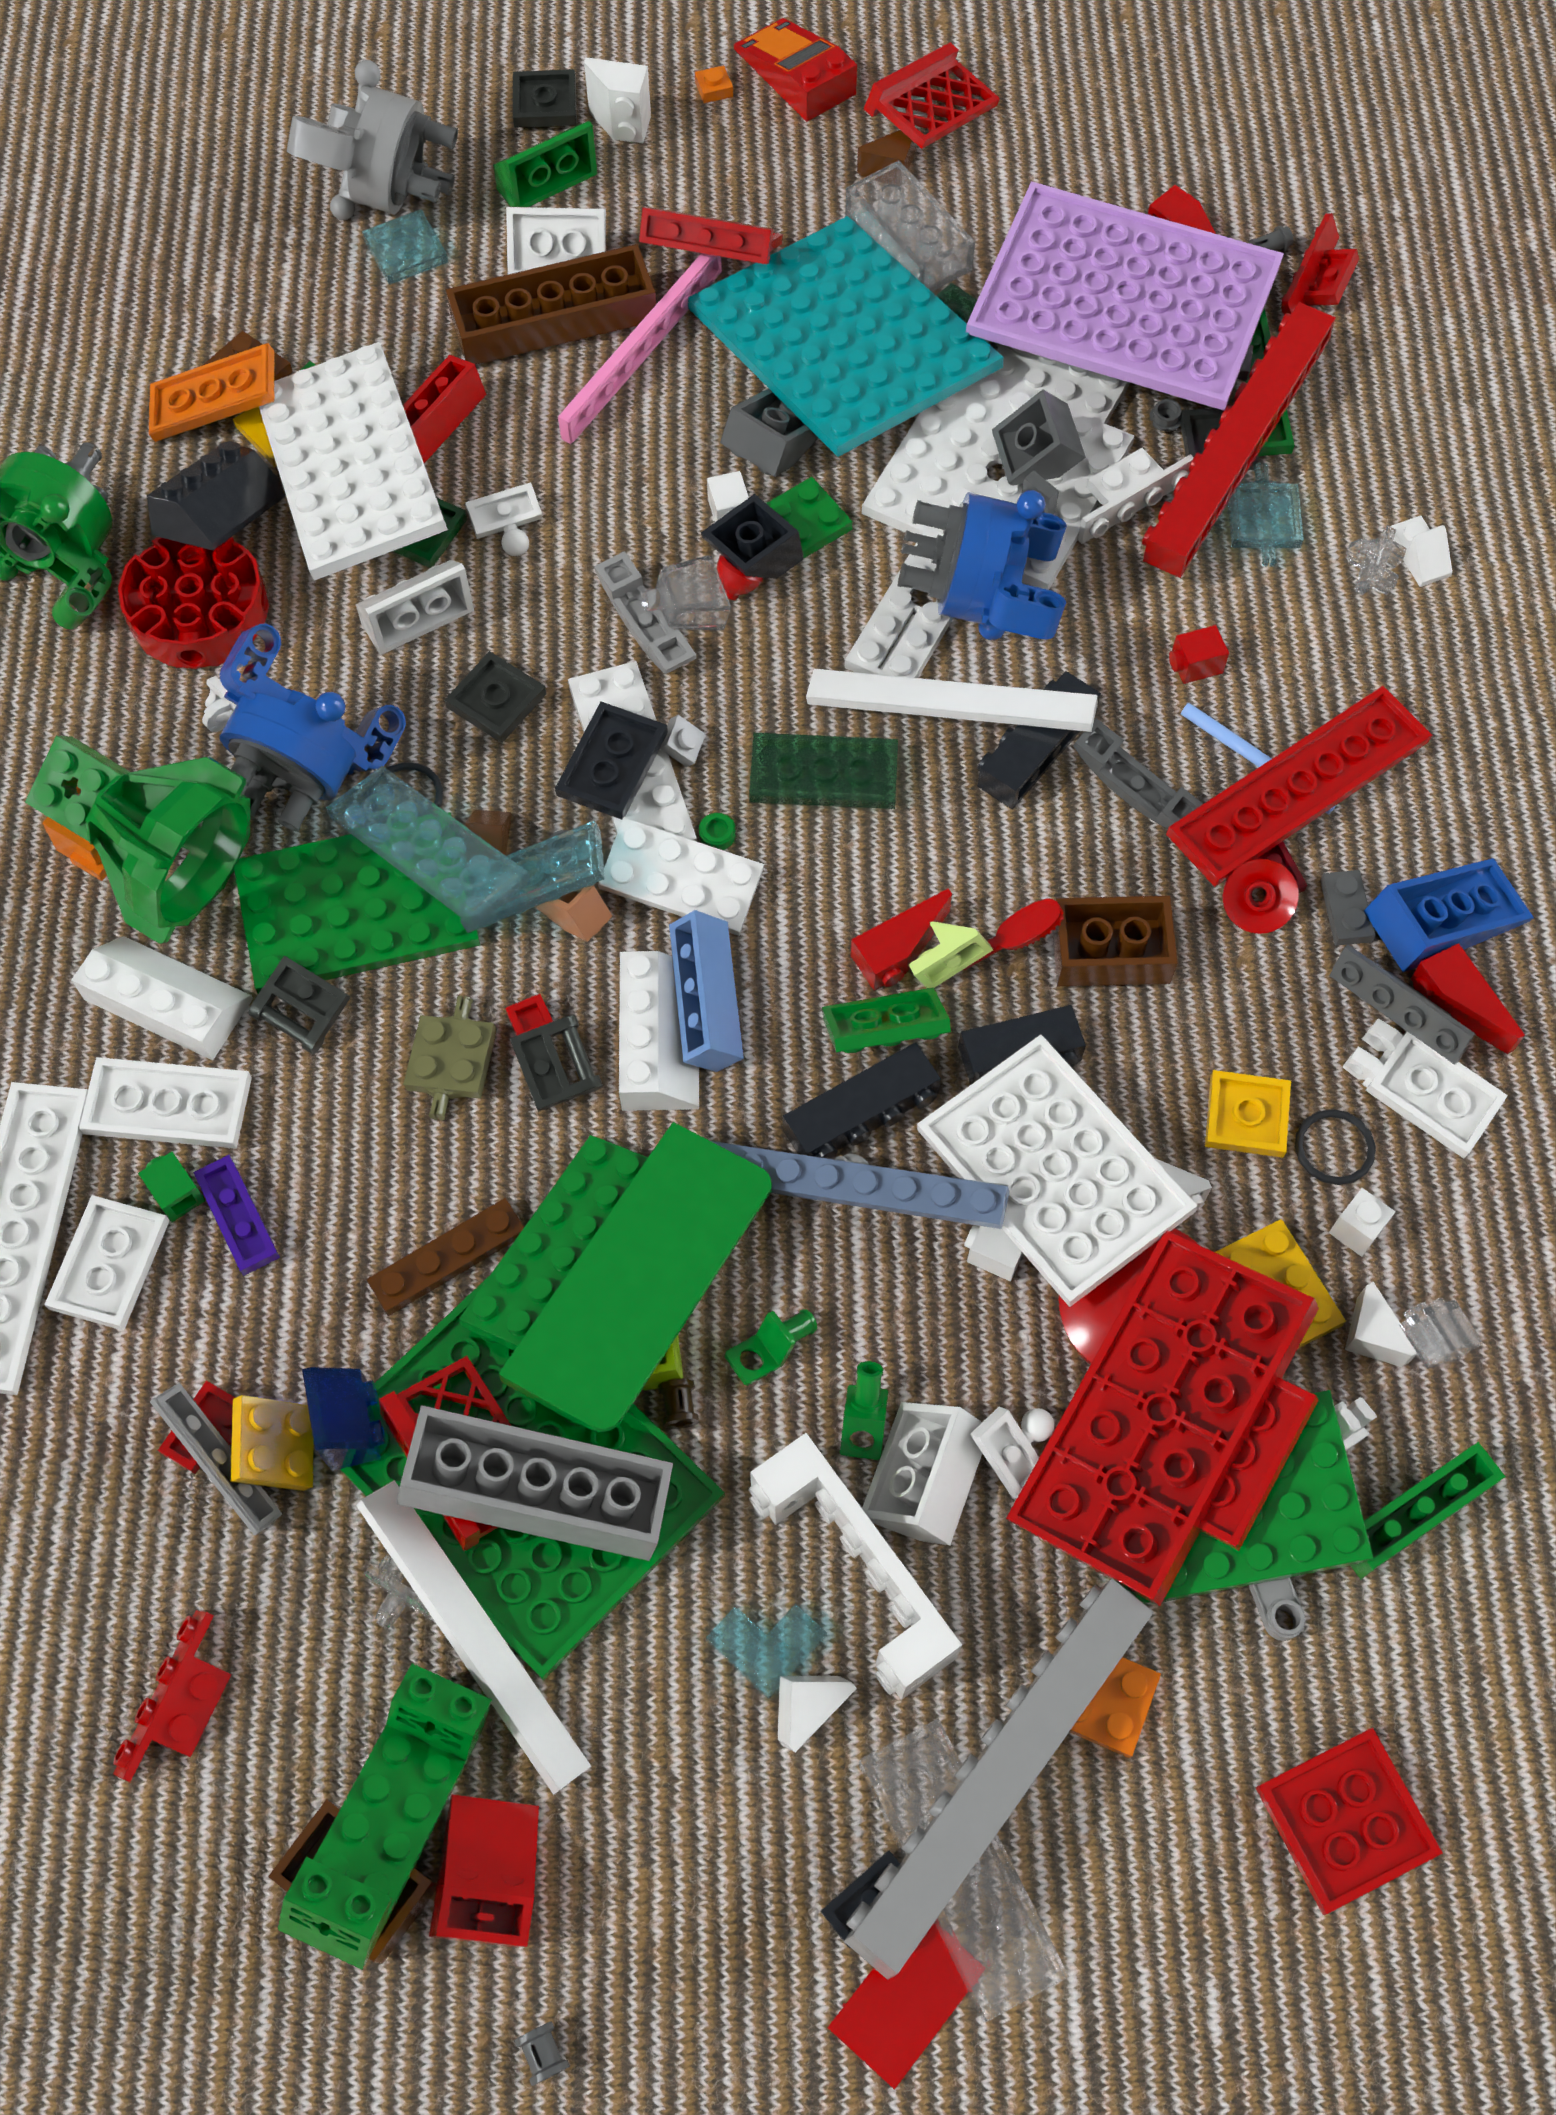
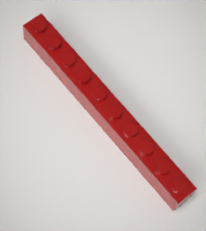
M1301 302L1298 303L1292 314H1285L1278 329V336L1272 335L1265 347L1264 358L1262 360L1257 358L1249 374L1250 380L1248 383L1243 381L1240 384L1234 397V405H1227L1225 411H1223L1218 430L1213 428L1208 434L1204 444V452L1202 454L1199 452L1195 454L1189 467L1190 473L1188 477L1182 476L1179 479L1173 493L1175 497L1172 502L1165 501L1158 515L1157 520L1159 522L1156 527L1150 525L1142 540V545L1146 547L1143 562L1181 578L1328 344L1336 317Z

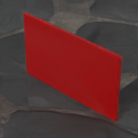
M933 1923L897 1975L887 1980L873 1968L847 2003L842 2004L843 2008L827 2028L895 2090L986 1968L936 1923Z

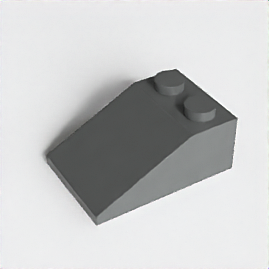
M768 388L731 407L720 443L729 448L737 457L745 458L758 466L761 472L775 477L791 468L815 443L818 437Z

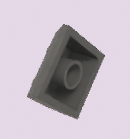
M1044 389L992 429L1008 484L1012 486L1023 484L1024 478L1032 471L1038 473L1045 480L1059 478L1086 458L1068 404Z

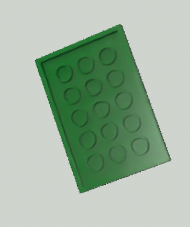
M451 812L239 858L234 866L254 986L257 994H259L283 956L288 957L323 980H330L481 946Z
M1330 1390L1312 1393L1317 1396L1318 1402L1240 1550L1238 1551L1200 1531L1163 1602L1374 1561ZM1124 1587L1143 1604H1154L1151 1601L1145 1599L1144 1597Z

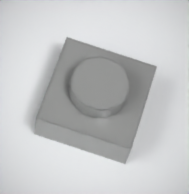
M676 715L669 720L667 725L668 733L660 749L685 767L695 764L706 734L680 715Z

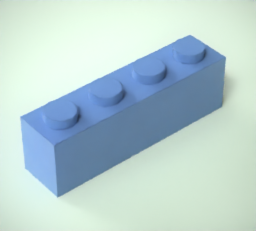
M694 910L669 924L683 1062L718 1072L744 1059L728 922Z

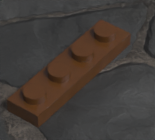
M505 1197L366 1280L387 1316H390L513 1243L524 1226Z

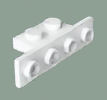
M1140 448L1088 478L1086 488L1103 506L1081 518L1079 542L1083 544L1093 537L1098 538L1120 521H1128L1142 508L1158 503L1163 496L1175 490L1182 476L1188 477L1190 473L1189 467L1194 457L1190 454L1163 470L1143 448Z

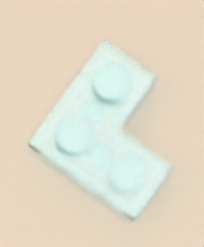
M795 1604L766 1635L735 1606L706 1637V1641L769 1700L779 1690L780 1676H791L825 1639L827 1632Z

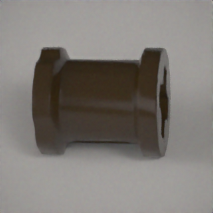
M686 1378L672 1379L658 1385L659 1394L663 1395L666 1417L662 1419L663 1428L682 1429L699 1423V1416L694 1413L691 1391L695 1389L694 1380Z

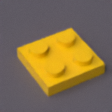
M1213 1070L1210 1076L1205 1147L1283 1158L1287 1152L1291 1080Z
M245 1395L234 1398L231 1482L301 1491L312 1488L314 1406Z

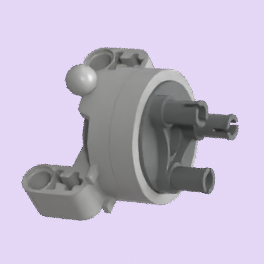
M371 60L360 61L355 68V78L359 83L355 109L341 104H331L328 124L301 116L292 117L287 152L320 165L344 170L339 194L335 195L330 203V210L333 216L339 220H348L354 215V202L394 215L400 210L408 194L436 203L440 192L448 196L452 192L450 187L453 188L455 175L428 167V164L423 159V148L427 140L449 149H454L458 138V128H452L432 121L430 116L424 115L423 105L420 101L375 87L381 75L379 67Z

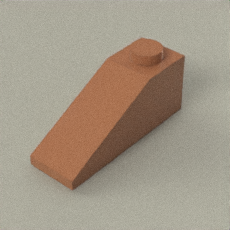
M530 855L523 857L502 878L505 885L563 930L587 942L613 917L594 885Z

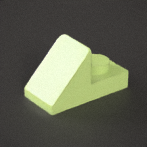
M930 922L940 944L933 949L923 952L909 966L914 976L926 988H935L993 951L986 939L974 928Z

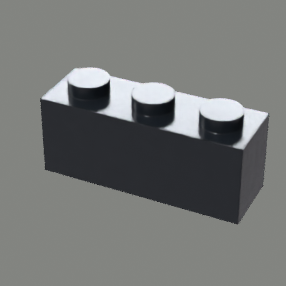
M1072 1005L961 1031L958 1049L970 1085L1039 1035H1042L1070 1067L1077 1065L1082 1060L1086 1044Z

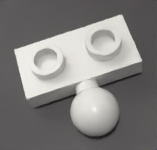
M531 482L465 502L477 539L504 531L502 548L507 554L520 556L528 550V536L524 531L518 529L517 526L542 519V512Z
M998 1407L970 1434L1009 1494L1015 1498L1020 1494L1039 1459L1031 1443L1033 1441H1045L1054 1432V1419L1044 1409L1035 1408L1029 1410L1022 1418V1429H1020L1009 1410Z

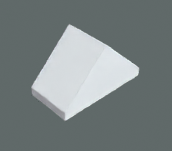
M1372 1282L1366 1285L1356 1300L1345 1350L1403 1367L1419 1351L1375 1283Z
M780 1676L778 1740L785 1747L796 1753L857 1689L855 1685L840 1676Z

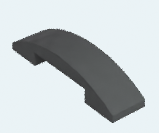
M1097 718L1094 719L1092 732L1084 731L1073 745L1089 768L1114 793L1134 809L1167 829L1203 805L1202 802L1183 787L1177 792L1122 749L1120 746L1124 740Z

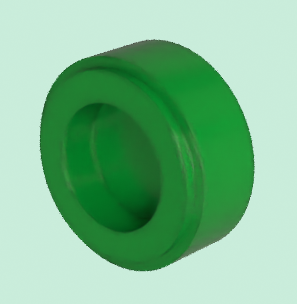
M711 813L701 820L699 824V838L702 844L725 850L735 841V823L728 815Z

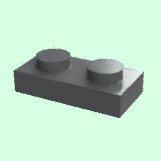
M1360 870L1323 873L1320 882L1335 946L1371 943L1375 937L1373 925L1364 913V910L1368 907Z

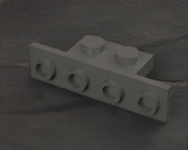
M1349 944L1344 947L1329 975L1454 1065L1459 1062L1475 1035L1470 1029L1452 1018L1450 1013L1390 971H1386Z

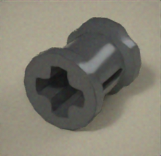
M552 2021L514 2040L516 2047L522 2048L531 2070L532 2076L529 2079L531 2086L570 2067L568 2060H562L551 2033L555 2028Z

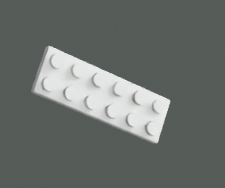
M636 661L568 679L570 692L583 732H585L600 701L657 721ZM659 749L625 818L697 842L670 758L667 753ZM611 816L616 833H618L622 820Z

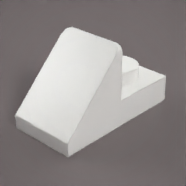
M1418 516L1390 526L1387 535L1419 587L1451 577L1452 566L1447 532L1444 525L1429 529L1422 516Z

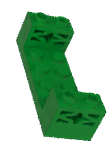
M413 1663L410 1665L392 1698L386 1725L314 1859L306 1857L283 1899L278 1931L363 1970L483 1731L492 1699Z

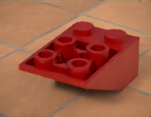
M451 1794L429 1937L516 1948L528 1946L535 1891L539 1806Z

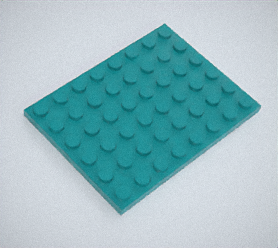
M848 216L770 255L767 265L754 263L688 298V309L837 457L1003 368L1004 357L984 339L969 335L966 332L967 323Z

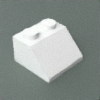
M585 57L584 67L589 113L613 140L643 144L651 118L648 66Z

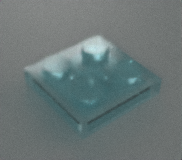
M421 209L362 231L364 242L389 285L448 263L447 252Z

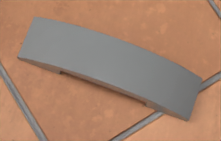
M625 551L594 566L595 572L620 618L642 650L662 672L667 674L696 659V653L680 630L672 628L643 586L642 575Z

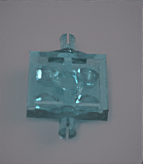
M1258 463L1254 466L1255 481L1240 483L1228 501L1231 548L1261 549L1262 565L1267 567L1269 563V567L1277 564V548H1301L1304 539L1298 484L1270 481L1268 464L1263 463L1261 467V463Z

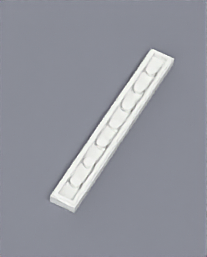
M824 669L813 670L806 695L807 704L1087 732H1092L1098 703L1097 695Z
M395 1480L361 1499L356 1505L486 1697L492 1699V1706L553 1795L590 1768V1763L415 1509L397 1504L399 1486Z

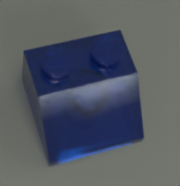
M322 1367L302 1369L315 1450L331 1471L381 1459L379 1446L386 1444L381 1420L374 1421L372 1406L378 1405L374 1381H367L360 1369Z

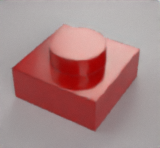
M541 994L505 1008L516 1036L553 1022Z

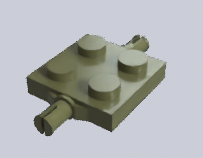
M462 996L457 997L453 1016L443 1018L420 1015L403 1085L407 1091L424 1092L433 1096L428 1116L434 1120H438V1118L441 1121L445 1120L449 1099L460 1097L481 1099L497 1028L491 1022L472 1021L469 1019L473 1000L467 996H464V999Z

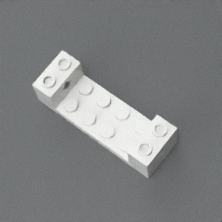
M807 1433L750 1472L751 1487L749 1491L752 1495L749 1498L750 1502L763 1519L769 1516L775 1525L814 1497H817L818 1501L815 1502L816 1508L828 1524L835 1521L841 1529L843 1535L840 1536V1540L853 1558L860 1555L867 1565L868 1570L865 1571V1574L870 1583L879 1593L885 1590L894 1604L890 1608L899 1623L904 1628L911 1625L910 1628L878 1652L876 1660L878 1671L875 1673V1676L889 1695L896 1692L901 1700L957 1658L962 1647L961 1642Z

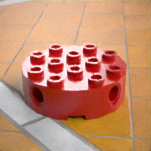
M161 537L152 540L153 545L145 549L139 556L135 554L125 565L118 586L121 611L132 635L146 654L168 666L198 669L223 664L241 633L256 625L265 624L269 602L265 583L256 559L248 549L246 550L244 546L235 542L233 537L229 538L215 550ZM254 634L253 641L256 639L258 635Z

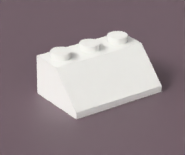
M452 560L441 565H435L424 573L409 580H403L396 586L377 595H371L364 601L356 604L361 624L380 655L474 611L465 568L462 563Z
M901 1402L862 1507L871 1522L919 1541L951 1545L982 1456L981 1450L970 1434L982 1422L961 1407Z

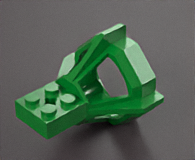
M56 735L25 801L26 804L89 841L90 844H93L99 853L125 923L159 944L167 943L176 926H187L225 888L234 870V866L237 864L250 838V799L241 794L246 784V779L211 757H202L130 772L74 737ZM77 787L81 789L80 794L77 792ZM181 847L189 850L188 855L180 866L165 881L168 871Z

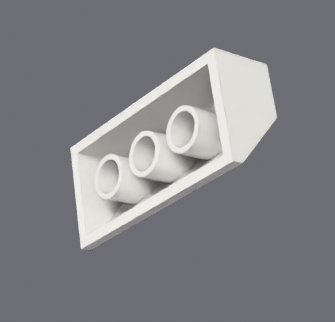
M125 936L92 949L71 979L84 1000L210 1060H214L253 1000L252 995Z
M660 951L620 952L619 1096L622 1111L699 1109V1067L683 1062L673 958Z

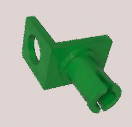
M807 1309L800 1310L799 1313L783 1322L774 1311L767 1313L756 1335L727 1350L724 1357L743 1384L749 1386L782 1367L796 1342L816 1332V1320ZM746 1351H753L760 1356L762 1366L757 1370H749L742 1365L740 1355Z
M865 1361L858 1364L856 1385H849L847 1388L840 1454L843 1456L873 1460L881 1458L888 1390L881 1388L883 1367L876 1362ZM866 1431L873 1436L874 1442L868 1447H858L852 1443L850 1437L854 1432Z

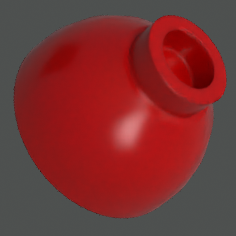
M719 556L716 567L717 579L720 583L718 591L725 598L736 601L739 595L754 591L762 582L763 577L745 576L724 556Z

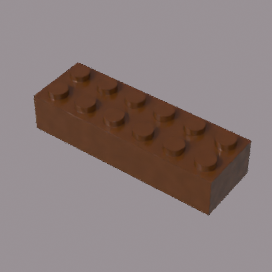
M638 244L446 289L451 319L464 360L475 365L638 326L656 305V292Z

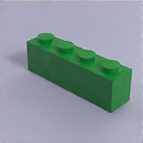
M1479 1442L1475 1443L1364 1520L1374 1561L1350 1565L1360 1580L1490 1490L1506 1476Z

